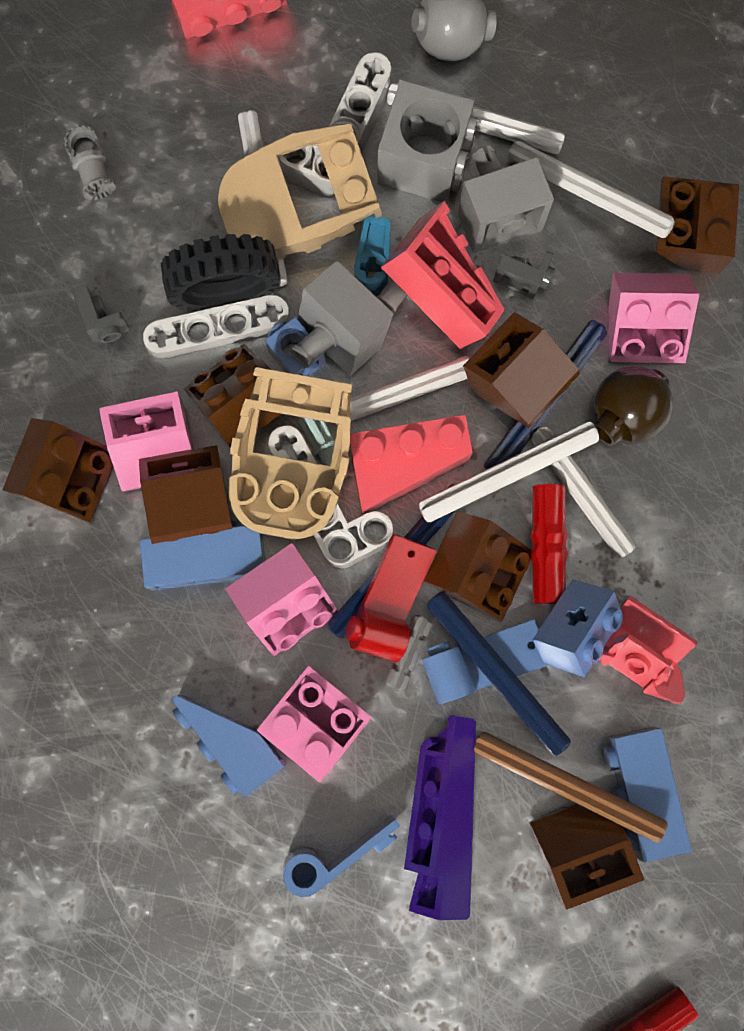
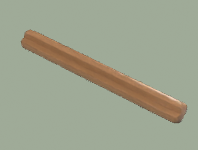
M487 732L481 733L475 742V753L656 843L663 839L668 826L666 820Z

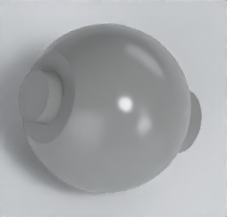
M421 0L418 8H415L413 11L411 23L413 32H416L421 46L429 55L441 61L456 62L474 54L483 41H491L496 31L497 21L495 11L493 9H486L483 0Z

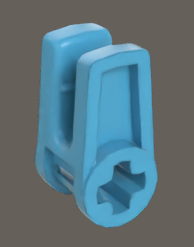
M368 216L364 219L354 264V277L376 297L388 283V275L381 267L389 258L391 221L387 218ZM368 272H375L374 278H367Z

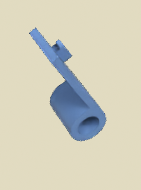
M535 619L484 637L516 676L548 666L543 663L533 641L534 636L538 632ZM449 641L427 648L429 656L423 658L422 661L438 705L474 693L476 690L493 685L460 646L451 648Z
M391 815L388 816L327 866L314 850L298 848L290 852L283 864V880L286 888L293 895L299 897H309L317 893L373 847L379 853L396 840L397 836L395 834L391 836L390 834L399 828L400 825Z

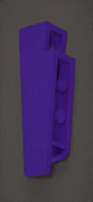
M451 715L448 718V726L437 737H429L420 747L404 869L418 873L409 906L410 912L436 920H467L470 917L476 721L471 718Z

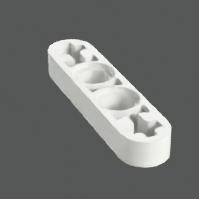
M267 295L154 321L145 328L143 341L153 356L157 358H170L267 336L269 331L282 321L288 323L290 321V312L286 301L281 297ZM275 307L277 312H283L277 315L278 321L270 322L269 317L261 316L268 314L267 308ZM255 310L256 316L261 317L257 318L258 327H253V320L249 311ZM230 315H243L246 318L245 327L238 332L229 331L225 327V322ZM203 322L209 326V333L204 339L194 340L189 337L188 331L194 323ZM177 327H180L181 334L185 340L183 344H180L177 337H173L178 335L175 329ZM159 332H164L167 337H173L165 341L166 346L159 347L156 342H152L158 339Z

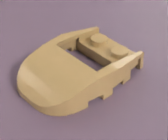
M351 123L292 133L249 154L228 169L221 181L218 194L219 210L227 233L236 234V238H239L242 234H249L251 238L260 236L263 237V240L271 241V244L274 245L277 259L286 258V255L302 251L310 253L321 249V245L338 236L343 237L354 231V224L372 214H374L375 218L382 216L381 208ZM317 144L342 215L302 228L278 157L308 145Z
M255 367L253 375L257 379L250 399H245L238 429L231 443L232 476L229 477L231 507L238 520L252 531L289 539L307 538L318 533L327 525L333 515L345 475H347L350 449L352 384ZM260 410L338 424L331 466L254 453Z

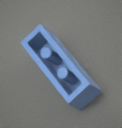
M239 520L231 521L232 529L219 531L215 534H203L182 538L173 542L155 544L151 543V539L139 540L144 587L154 591L240 579L266 561L263 534L252 531Z
M649 727L607 736L608 747L603 748L604 759L608 770L614 771L618 786L613 788V795L666 820L668 823L663 839L659 843L627 828H623L630 840L636 858L645 863L692 852L662 728Z

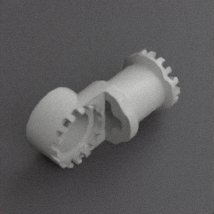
M75 125L74 129L72 127L69 132H66L64 144L73 169L79 172L83 182V196L86 199L89 198V200L93 198L97 200L98 196L102 199L103 194L107 197L112 191L116 190V185L108 177L103 164L105 156L101 143L95 131L89 126L85 127V125L79 127V125ZM86 137L93 141V146L89 150L77 153L73 149L74 143L79 138Z

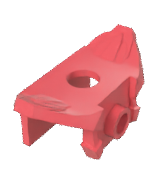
M629 596L620 606L623 613L621 626L617 632L612 633L604 646L603 654L599 661L605 667L609 664L643 687V693L671 701L674 704H682L686 693L683 686V677L677 663L696 646L698 641Z

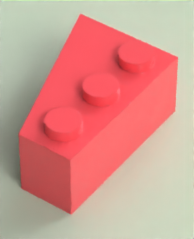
M171 0L185 39H189L194 36H205L212 30L228 24H239L246 18L262 12H273L280 6L287 4V0Z
M443 201L418 219L381 268L461 349L486 337L505 309L481 267L476 269L465 249L469 244L463 234L457 235L447 217V214L451 211L446 202Z
M466 414L350 434V450L361 514L373 512L393 500L396 501L410 491L428 484L469 462L473 451Z

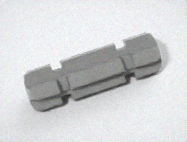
M420 615L412 617L409 624L410 639L407 650L400 661L393 662L395 667L390 669L387 676V686L398 691L406 689L410 680L408 674L410 671L413 672L425 644L423 641L424 636L428 637L431 630V620Z

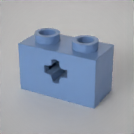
M572 579L533 638L543 663L585 678L592 665L600 660L604 646L612 633L617 632L621 626L623 613L615 592Z

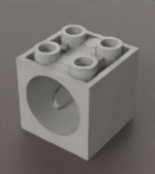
M400 80L378 148L377 184L439 202L445 201L448 204L451 192H459L465 171L466 159H469L475 138L474 133L478 122V117L472 116L475 100ZM428 135L441 139L450 148L437 154H424L412 149L407 142L415 137Z

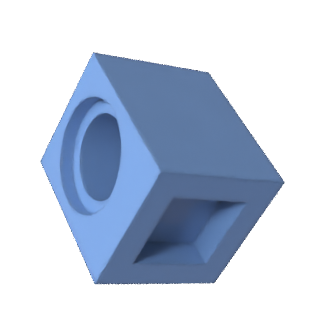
M296 317L288 323L282 321L275 325L269 331L265 343L268 352L284 372L309 376L325 364L324 353L311 363V366L305 368L293 356L283 352L285 346L289 343H299L309 335Z

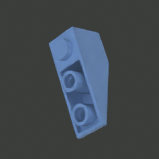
M176 695L171 699L176 705V708L172 710L173 714L185 729L190 727L194 729L200 737V740L197 742L198 748L210 762L214 759L217 760L225 771L221 774V778L233 794H237L240 791L245 798L286 765V762L271 742L261 735L257 729L184 695Z

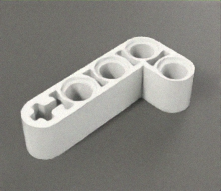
M376 52L366 54L359 61L329 127L351 123L361 154L386 102L388 90L391 86L390 61L383 54ZM368 81L372 82V89L368 87ZM355 107H364L367 110L364 112H355L352 109H354ZM317 144L308 145L279 156L280 166L286 180L320 195L335 197L329 177L322 175L326 168ZM294 156H300L304 158V160L299 163H290L288 161L290 158Z
M281 426L271 433L268 445L272 456L290 459L281 445V442L288 440L290 444H293L297 460L317 464L302 434L296 428ZM336 504L332 519L313 537L328 564L334 568L344 569L387 547L393 533V525L387 515L376 511L366 513L347 523L341 509ZM373 522L382 524L387 532L385 537L379 541L369 540L364 534V529L368 524ZM337 540L348 542L352 548L349 556L344 559L332 557L329 553V548L333 542Z

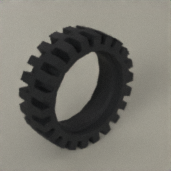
M227 234L225 238L219 239V235L210 236L209 241H204L202 238L193 241L194 245L185 243L179 246L180 250L173 249L169 252V256H164L163 262H161L162 280L167 301L178 309L187 308V311H196L199 308L200 310L271 295L275 292L274 289L279 288L281 283L274 245L267 239L263 240V237L255 236L251 238L249 234H242L239 238H236V234Z

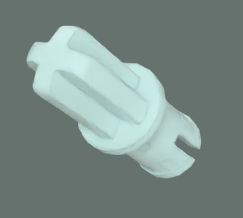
M300 417L299 423L314 449L312 452L313 457L318 456L322 465L331 466L335 439L325 421ZM349 465L347 469V475H345L346 479L354 475V472L351 471Z

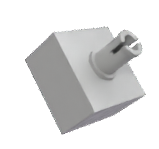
M486 146V155L483 148L473 153L472 159L480 176L464 181L458 216L473 254L543 230L554 197L538 157L502 169L494 146Z
M336 260L303 288L297 320L309 335L297 345H294L291 348V353L300 365L308 368L311 366V363L325 352L351 376L382 348L394 313Z

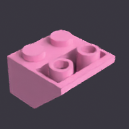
M613 273L608 305L610 362L686 363L699 299V292L690 274Z
M178 391L99 408L106 445L123 492L141 488L139 459L193 449L184 404Z
M292 543L225 588L245 622L273 656L292 648L300 638L313 629L325 625L338 612L322 585Z
M308 666L259 726L257 731L321 783L372 717Z

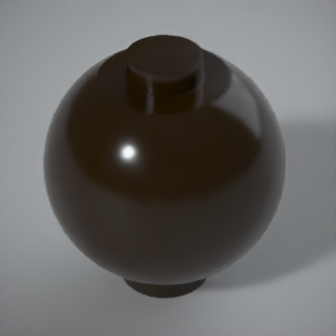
M641 366L623 367L609 374L599 385L594 399V412L597 420L593 424L598 431L599 439L608 446L613 447L619 441L637 444L649 441L660 434L669 423L673 411V397L667 377L657 369L651 370Z

